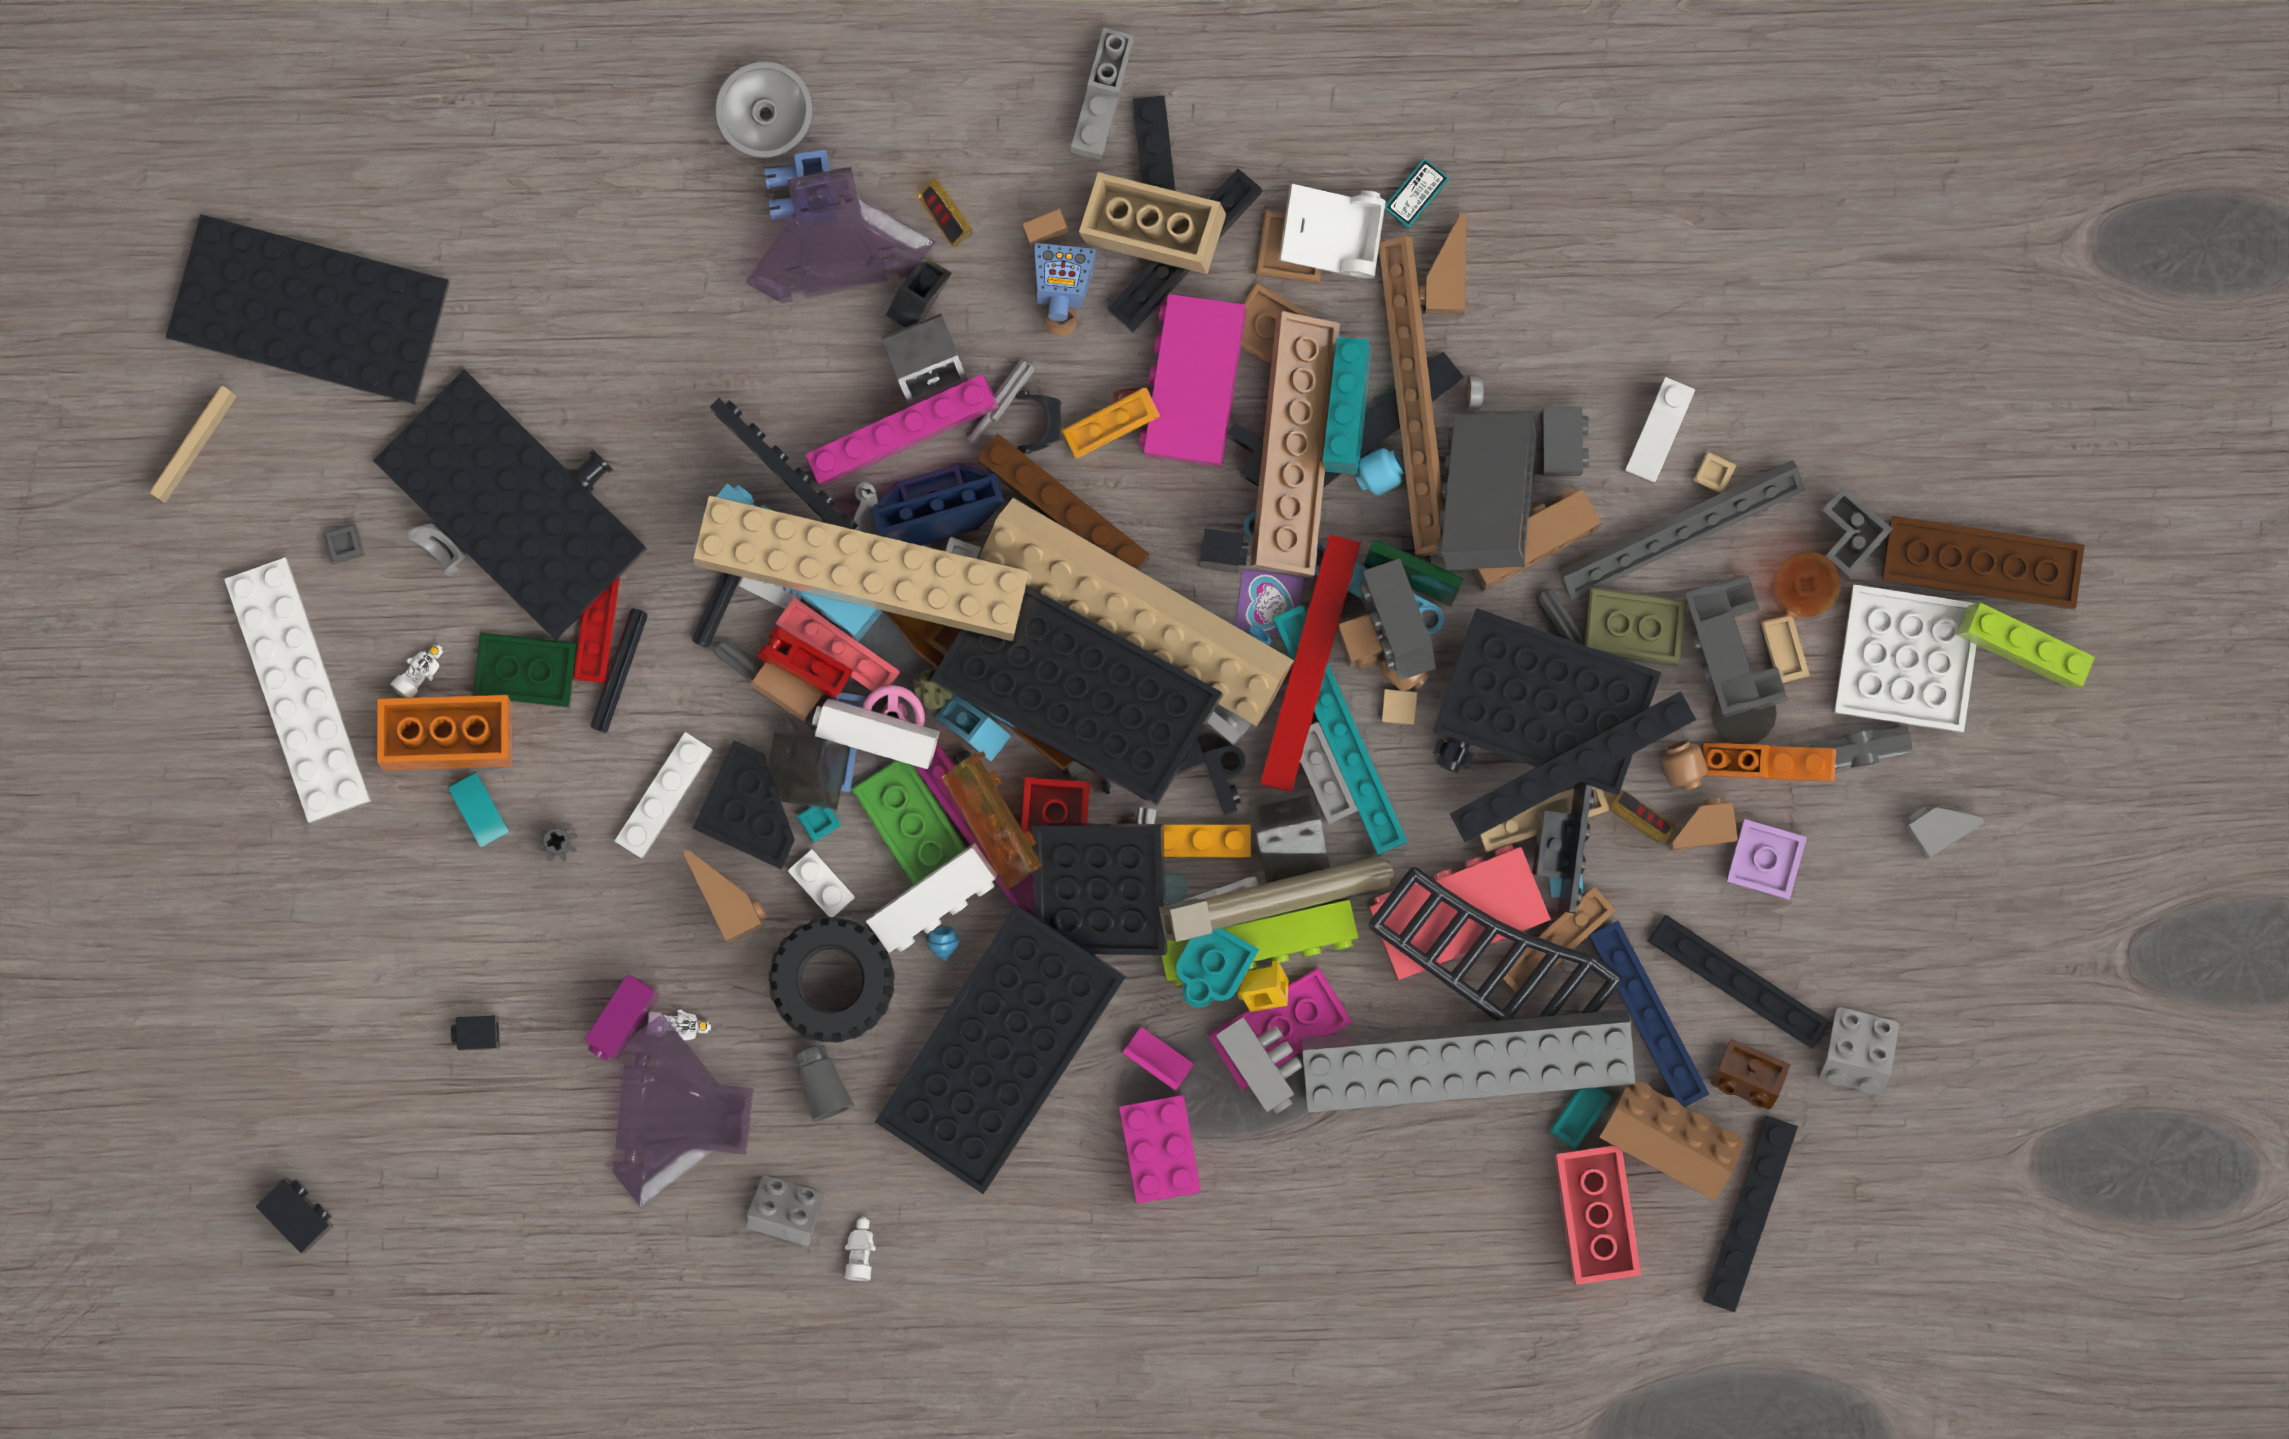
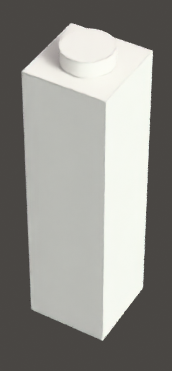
M829 698L823 707L817 706L812 725L817 726L816 737L928 769L932 762L940 731Z

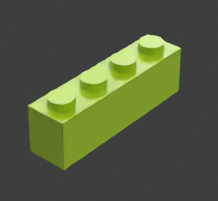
M1981 602L1968 605L1956 633L1957 636L2069 689L2083 687L2095 659L2094 656Z

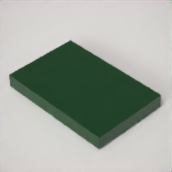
M1377 539L1373 540L1363 565L1365 568L1370 569L1400 559L1412 590L1452 606L1463 582V577Z
M480 632L472 696L508 695L511 702L570 708L578 644Z

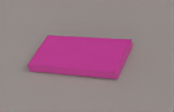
M1317 967L1288 985L1287 1006L1250 1012L1248 1009L1207 1035L1237 1085L1243 1090L1249 1085L1216 1036L1244 1017L1257 1038L1273 1027H1278L1283 1035L1282 1038L1265 1048V1051L1268 1053L1285 1041L1288 1042L1293 1051L1275 1063L1277 1068L1293 1057L1303 1053L1301 1038L1333 1035L1353 1022L1322 971Z

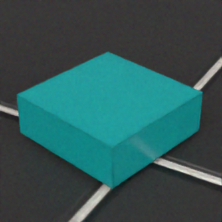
M824 798L796 815L814 843L842 826Z

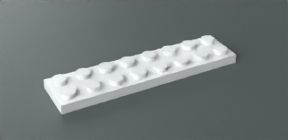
M285 557L225 578L230 598L308 823L371 802L288 559Z

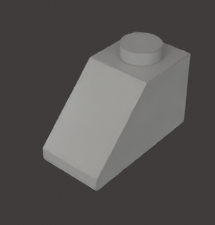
M1923 807L1909 816L1912 822L1905 826L1925 859H1928L1985 822L1980 816L1938 807L1928 811L1926 807Z

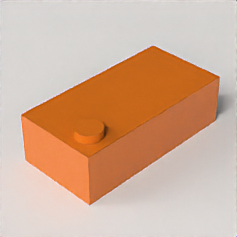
M508 695L377 699V763L383 771L512 767V702Z

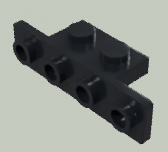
M1579 782L1574 786L1571 813L1540 810L1532 874L1536 876L1562 878L1559 910L1575 914L1576 906H1579L1582 897V891L1579 887L1580 875L1584 873L1586 867V858L1583 852L1585 842H1587L1590 835V825L1588 823L1589 809L1594 804L1592 784Z

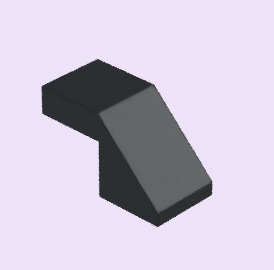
M1234 422L1227 433V438L1253 453L1242 469L1241 477L1259 487L1263 448L1262 439Z

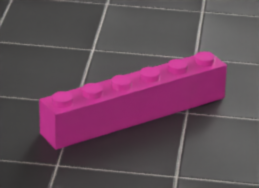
M981 374L805 455L817 483L825 487L1000 407L987 378Z

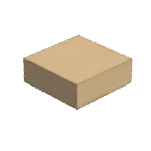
M1707 451L1693 482L1717 494H1721L1724 492L1737 465Z
M1385 689L1382 722L1414 725L1417 692Z

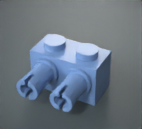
M827 150L794 154L795 162H793V165L770 169L764 168L767 189L796 184L800 192L797 193V197L769 200L772 220L794 216L803 218L805 224L837 220Z

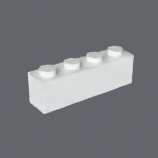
M973 843L870 915L866 922L888 953L896 948L901 952L915 942L913 936L921 930L927 934L942 923L939 918L950 911L952 915H955L968 905L966 899L974 893L980 897L995 886L992 881L995 880L997 873L978 846Z

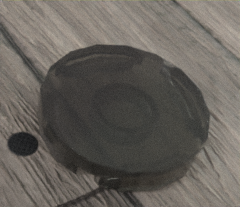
M1717 696L1714 699L1711 710L1713 726L1719 735L1734 744H1756L1768 736L1775 725L1777 715L1776 706L1773 705L1760 710L1755 708L1725 718Z

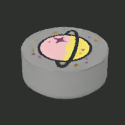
M1469 376L1466 388L1467 408L1480 409L1484 394L1483 379L1481 376Z

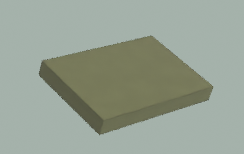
M1590 588L1588 590L1583 645L1622 659L1678 666L1681 658L1686 601Z

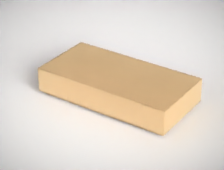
M1792 613L1760 622L1772 668L1778 667L1782 682L1787 683L1809 677L1810 674Z

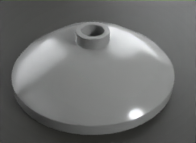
M756 62L736 70L722 85L716 101V118L724 138L739 152L755 158H773L788 153L804 139L812 121L813 105L807 86L794 71L778 63ZM768 109L772 112V115L769 119H762L760 117L761 111Z

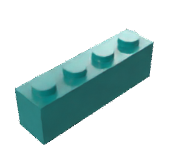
M1337 337L1323 455L1326 472L1359 473L1372 357L1369 339Z

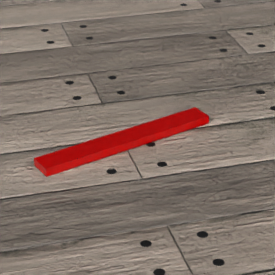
M1329 534L1260 785L1292 793L1361 542Z

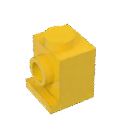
M1272 961V967L1247 971L1237 989V994L1240 1000H1244L1250 1012L1287 1006L1289 979L1279 961Z

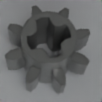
M550 822L548 823L550 830L546 834L538 833L544 839V844L537 848L539 851L546 849L549 851L547 860L552 861L555 855H559L561 860L565 862V853L569 850L572 852L577 851L571 845V840L575 839L577 834L565 833L568 824L563 823L560 829H555V826ZM555 834L565 838V841L561 843L562 849L560 850L550 846V843L554 841L553 835Z

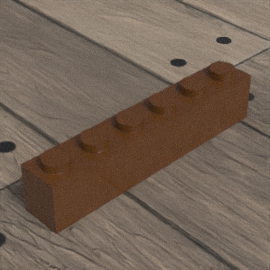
M998 433L977 457L978 464L987 471L996 473L997 479L1050 520L1139 571L1149 560L1150 554Z

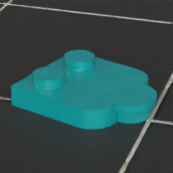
M1222 928L1212 930L1213 933L1190 938L1176 965L1177 976L1184 983L1182 989L1184 1000L1192 1007L1202 1008L1209 1005L1212 1000L1227 1001L1232 998L1259 949Z

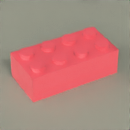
M1616 1146L1554 1154L1573 1284L1579 1285L1640 1276L1641 1270L1622 1150Z

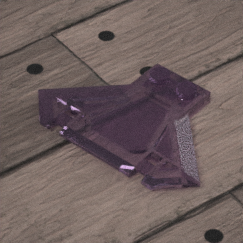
M851 166L788 179L794 213L749 275L746 284L783 304L792 302L791 293L804 290L805 297L811 298L886 282L885 272L895 270L899 271L900 278L908 277L924 259L935 241L858 198ZM895 254L894 258L882 260V256ZM800 274V278L788 280L787 276Z
M660 1014L627 1040L626 1052L636 1053L635 1065H624L615 1148L625 1150L624 1162L614 1161L613 1174L641 1207L711 1151L746 1155L754 1088L720 1085L663 1014ZM649 1055L657 1056L656 1067H648ZM638 1152L646 1153L645 1164L637 1163Z

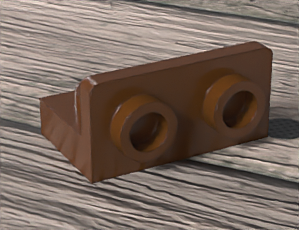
M1730 1039L1718 1070L1711 1081V1085L1719 1088L1725 1094L1743 1098L1755 1107L1770 1110L1780 1095L1791 1064Z

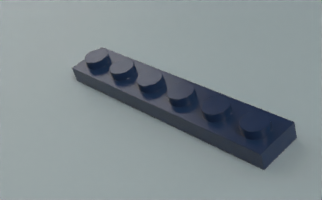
M1619 921L1589 935L1601 961L1622 976V982L1616 989L1673 1098L1683 1107H1686L1708 1096L1709 1092Z

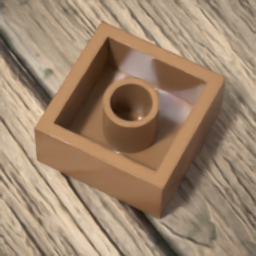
M1060 209L1022 224L1024 234L1031 249L1034 248L1035 243L1045 244L1068 234L1067 225Z

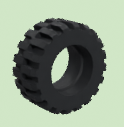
M839 917L818 918L810 920L805 925L798 926L793 929V932L781 941L778 951L774 953L771 960L772 966L771 971H769L768 981L770 982L771 999L777 1008V1012L792 1029L816 1041L838 1043L862 1036L863 1033L869 1029L871 1030L878 1024L877 1022L885 1015L889 1008L890 1000L893 998L895 975L888 951L871 931L849 919L845 920ZM829 949L841 950L851 955L859 964L863 977L862 988L856 1000L848 1007L837 1011H826L814 1006L806 998L801 985L802 972L808 960L815 954Z

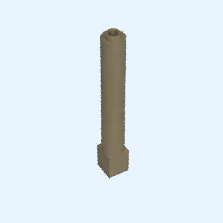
M1379 855L1204 899L1194 898L1161 906L1159 910L1164 936L1167 940L1178 942L1213 933L1212 930L1386 888L1390 885V880L1393 879V868L1390 861L1385 860L1383 856Z

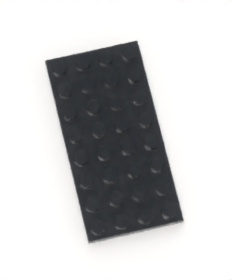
M201 214L166 338L416 405L450 281Z
M465 369L373 460L556 641L647 550L602 503Z
M1027 585L1013 641L961 629L931 678L932 683L1155 806H1158L1223 697V693L1218 689Z
M1017 904L875 1123L984 1194L1127 976Z

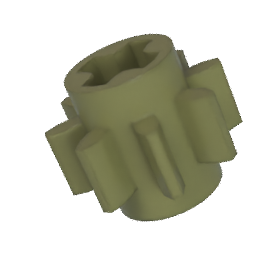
M936 669L924 670L920 673V679L913 680L914 694L920 701L922 700V705L928 709L941 708L946 704V699H952V693L932 683L931 678L935 674Z

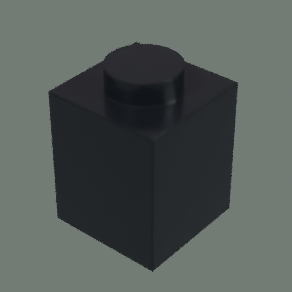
M499 1016L456 1017V1024L451 1025L452 1044H457V1050L460 1051L500 1049Z

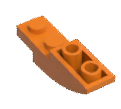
M1703 743V756L1708 767V772L1705 776L1789 782H1834L1836 749Z

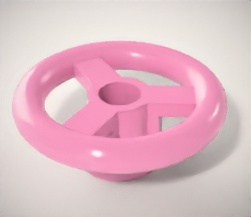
M887 685L877 688L867 696L862 705L863 709L871 711L872 706L879 698L888 695V702L883 707L881 714L889 716L888 712L894 711L898 714L900 720L910 722L907 720L908 708L904 702L899 700V696H901L914 709V724L924 726L925 713L920 700L913 692L901 686Z

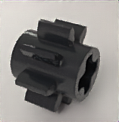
M1447 737L1446 741L1439 738L1432 753L1439 756L1435 764L1458 774L1460 767L1465 769L1469 767L1474 753L1468 751L1471 744L1451 737Z

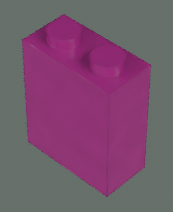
M627 974L584 1040L590 1043L587 1050L602 1060L607 1061L609 1057L618 1060L661 994L634 976Z

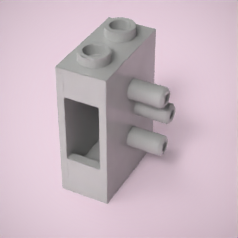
M1243 1017L1216 1035L1266 1112L1273 1109L1278 1114L1293 1104L1289 1098L1295 1094L1285 1079L1301 1069L1302 1063L1298 1057H1293L1277 1068L1275 1066V1063L1293 1051L1286 1041L1268 1053L1265 1051V1048L1282 1038L1283 1035L1278 1027H1273L1257 1038Z

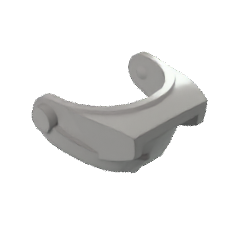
M425 524L418 527L412 526L406 532V538L409 541H414L422 546L446 569L445 575L451 577L459 570L457 565L465 558L467 553L440 527L435 524ZM433 537H436V538H438L440 541H442L443 543H445V544L448 546V548L451 550V552H450L442 543H440L439 541H437V540L434 539Z

